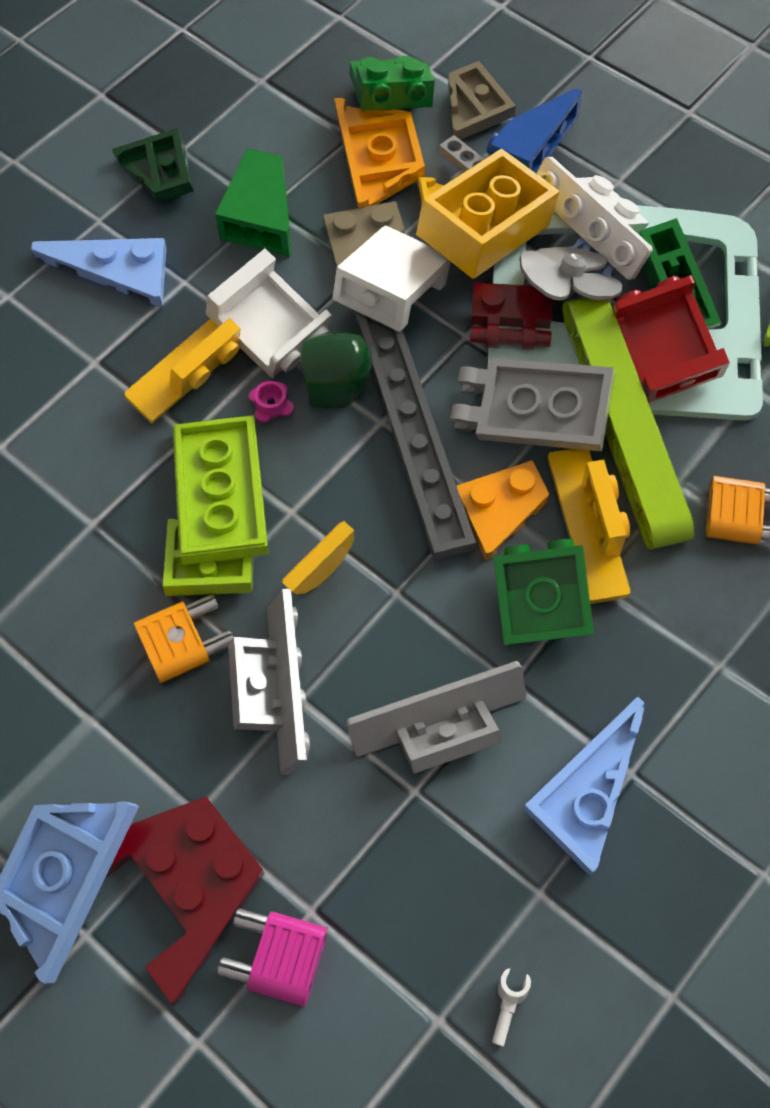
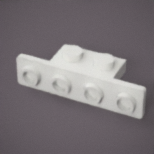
M546 157L536 174L560 191L554 212L599 254L605 256L607 261L626 279H635L653 251L652 246L639 235V231L646 229L649 224L639 214V208L633 202L623 199L613 191L614 186L607 179L597 175L587 178H575L553 157Z

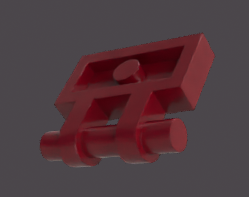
M474 283L471 325H487V327H471L470 343H486L488 348H498V344L522 345L524 350H534L535 346H551L552 331L536 330V328L550 329L551 298L546 297L530 285ZM500 326L522 327V329H505V328H499V327H500Z

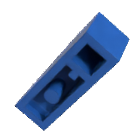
M575 88L509 120L499 133L495 132L492 135L487 146V153L492 155L502 148L534 173H537L543 160L546 157H550L578 119L582 90Z

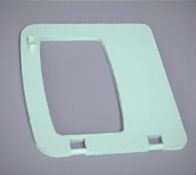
M636 205L640 210L639 214L649 222L646 228L677 218L687 241L718 246L724 251L726 326L722 329H710L709 332L716 349L724 348L730 364L721 378L650 402L649 406L652 414L742 421L756 418L763 405V389L760 366L761 332L759 276H757L758 245L755 231L748 223L731 215ZM553 211L549 226L537 235L578 233ZM526 243L494 264L493 284L524 285V275L521 272L519 258L521 253L526 251ZM735 262H747V276L735 275ZM551 321L550 329L536 328V330L552 331L550 347L535 346L534 350H524L522 345L498 344V348L488 349L487 369L489 368L490 358L579 365L565 323ZM500 326V327H499V328H505V329H522V327H508V326ZM737 363L750 364L751 379L738 378Z

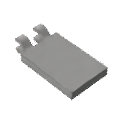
M490 358L488 369L463 366L460 367L457 381L458 384H463L462 393L477 395L484 392L481 407L453 404L450 421L455 422L454 429L457 431L470 432L476 429L478 440L602 451L615 377L614 368Z

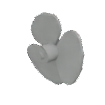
M552 247L536 251L528 250L520 255L519 261L523 275L533 287L551 299L565 300L580 294L590 299L605 300L613 299L621 294L622 283L617 279L600 273H585L599 270L606 266L607 259L601 254L579 248Z

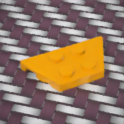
M334 98L335 112L357 208L377 205L416 182L418 177L425 176V165L411 112L398 109L362 111L359 108L346 106V99Z

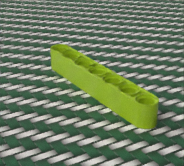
M580 297L564 301V323L579 365L614 368L615 377L605 437L646 547L649 550H654L692 540L694 538V524L691 513L609 299L595 300Z

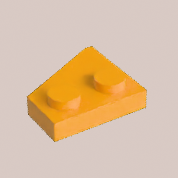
M533 460L457 485L474 538L485 561L491 560L497 554V549L511 535L514 537L524 527L525 521L530 516L536 515L548 503L549 492Z

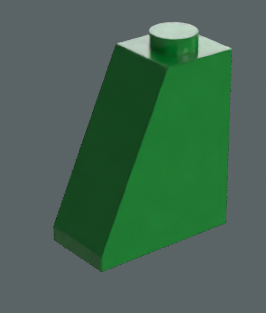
M247 148L215 213L220 240L259 250L265 248L271 253L287 257L291 256L292 243L282 156Z

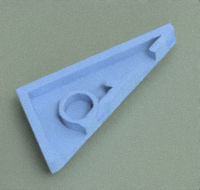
M164 238L32 242L31 250L34 256L42 259L49 265L58 267L60 264L76 269L80 277L104 286H113L117 291L127 295L130 291L148 297L151 304L163 306L167 250Z
M639 697L632 701L524 807V811L590 877L598 868L635 738L642 721L644 702Z

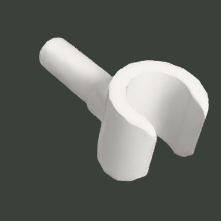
M510 968L503 972L498 984V994L502 1002L492 1043L503 1047L516 1006L525 1000L531 986V980L527 974L523 990L519 992L511 991L506 985Z

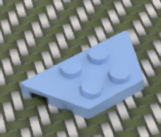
M130 802L34 805L0 874V913L8 918L11 927L10 931L20 947L27 946L39 967L34 973L38 980L44 984L56 982L139 808L138 805Z

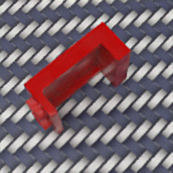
M678 276L667 278L661 281L654 289L643 293L640 290L628 292L614 303L613 312L648 403L721 378L730 364L724 348L716 349L693 295L695 282L692 276L679 279Z

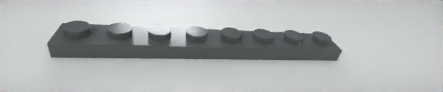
M353 310L360 335L369 347L372 355L371 369L434 561L475 551L476 541L403 329L398 332Z

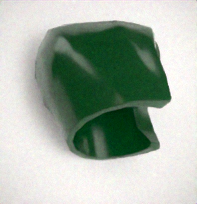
M327 332L309 337L304 342L300 352V366L309 393V405L325 409L343 408L353 403L360 396L364 383L369 378L372 365L371 352L360 335Z

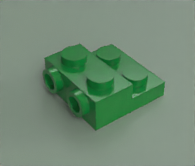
M399 56L396 59L389 60L366 57L361 59V61H350L349 75L362 111L428 108L433 106L435 80L427 62L422 63L419 61V58H412L410 56Z
M561 539L547 542V550L530 552L528 544L504 547V555L493 556L504 645L594 635L583 545L574 546L573 539Z

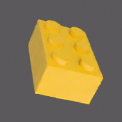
M501 148L423 199L416 235L472 279H475L549 226L560 191Z

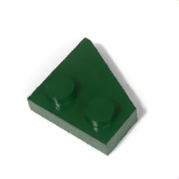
M178 128L112 149L118 163L158 202L194 192L184 141Z

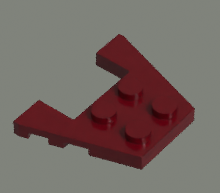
M206 796L131 824L105 877L107 878L130 859H134L186 930V934L145 966L173 1006L182 999L187 991L186 987L198 969H202L212 954V948L226 927L230 926L233 922L234 917H236V911L243 907L265 874L259 863Z

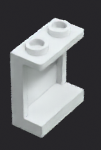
M385 225L337 266L332 300L400 332L408 325L411 305L430 287L441 290L446 285L450 261L433 247Z
M264 248L207 296L205 314L218 327L228 318L232 319L241 328L238 346L273 379L282 370L285 373L290 372L300 362L301 349L309 337L330 332L328 327L332 314L326 309L319 315L274 271L276 258Z

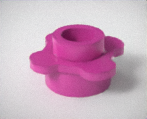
M266 381L251 390L249 400L255 404L256 420L265 423L271 418L280 415L287 417L293 413L294 405L288 401V388L284 383ZM270 401H275L274 404H268Z

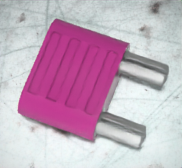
M238 909L235 913L237 917L233 919L234 926L261 933L262 937L253 965L225 957L219 962L222 966L246 972L250 975L220 966L217 968L218 975L247 983L248 991L305 1007L321 959L328 927L272 911L267 917Z

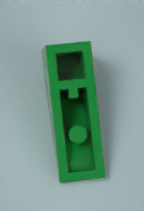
M675 218L639 231V235L653 248L652 253L642 267L650 288H656L661 281L670 277L678 276L679 279L692 276L695 282L693 295L707 328L719 326L721 321L678 219Z

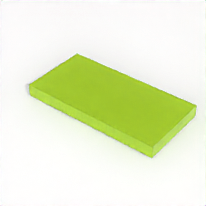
M254 415L173 425L179 553L182 565L269 555Z

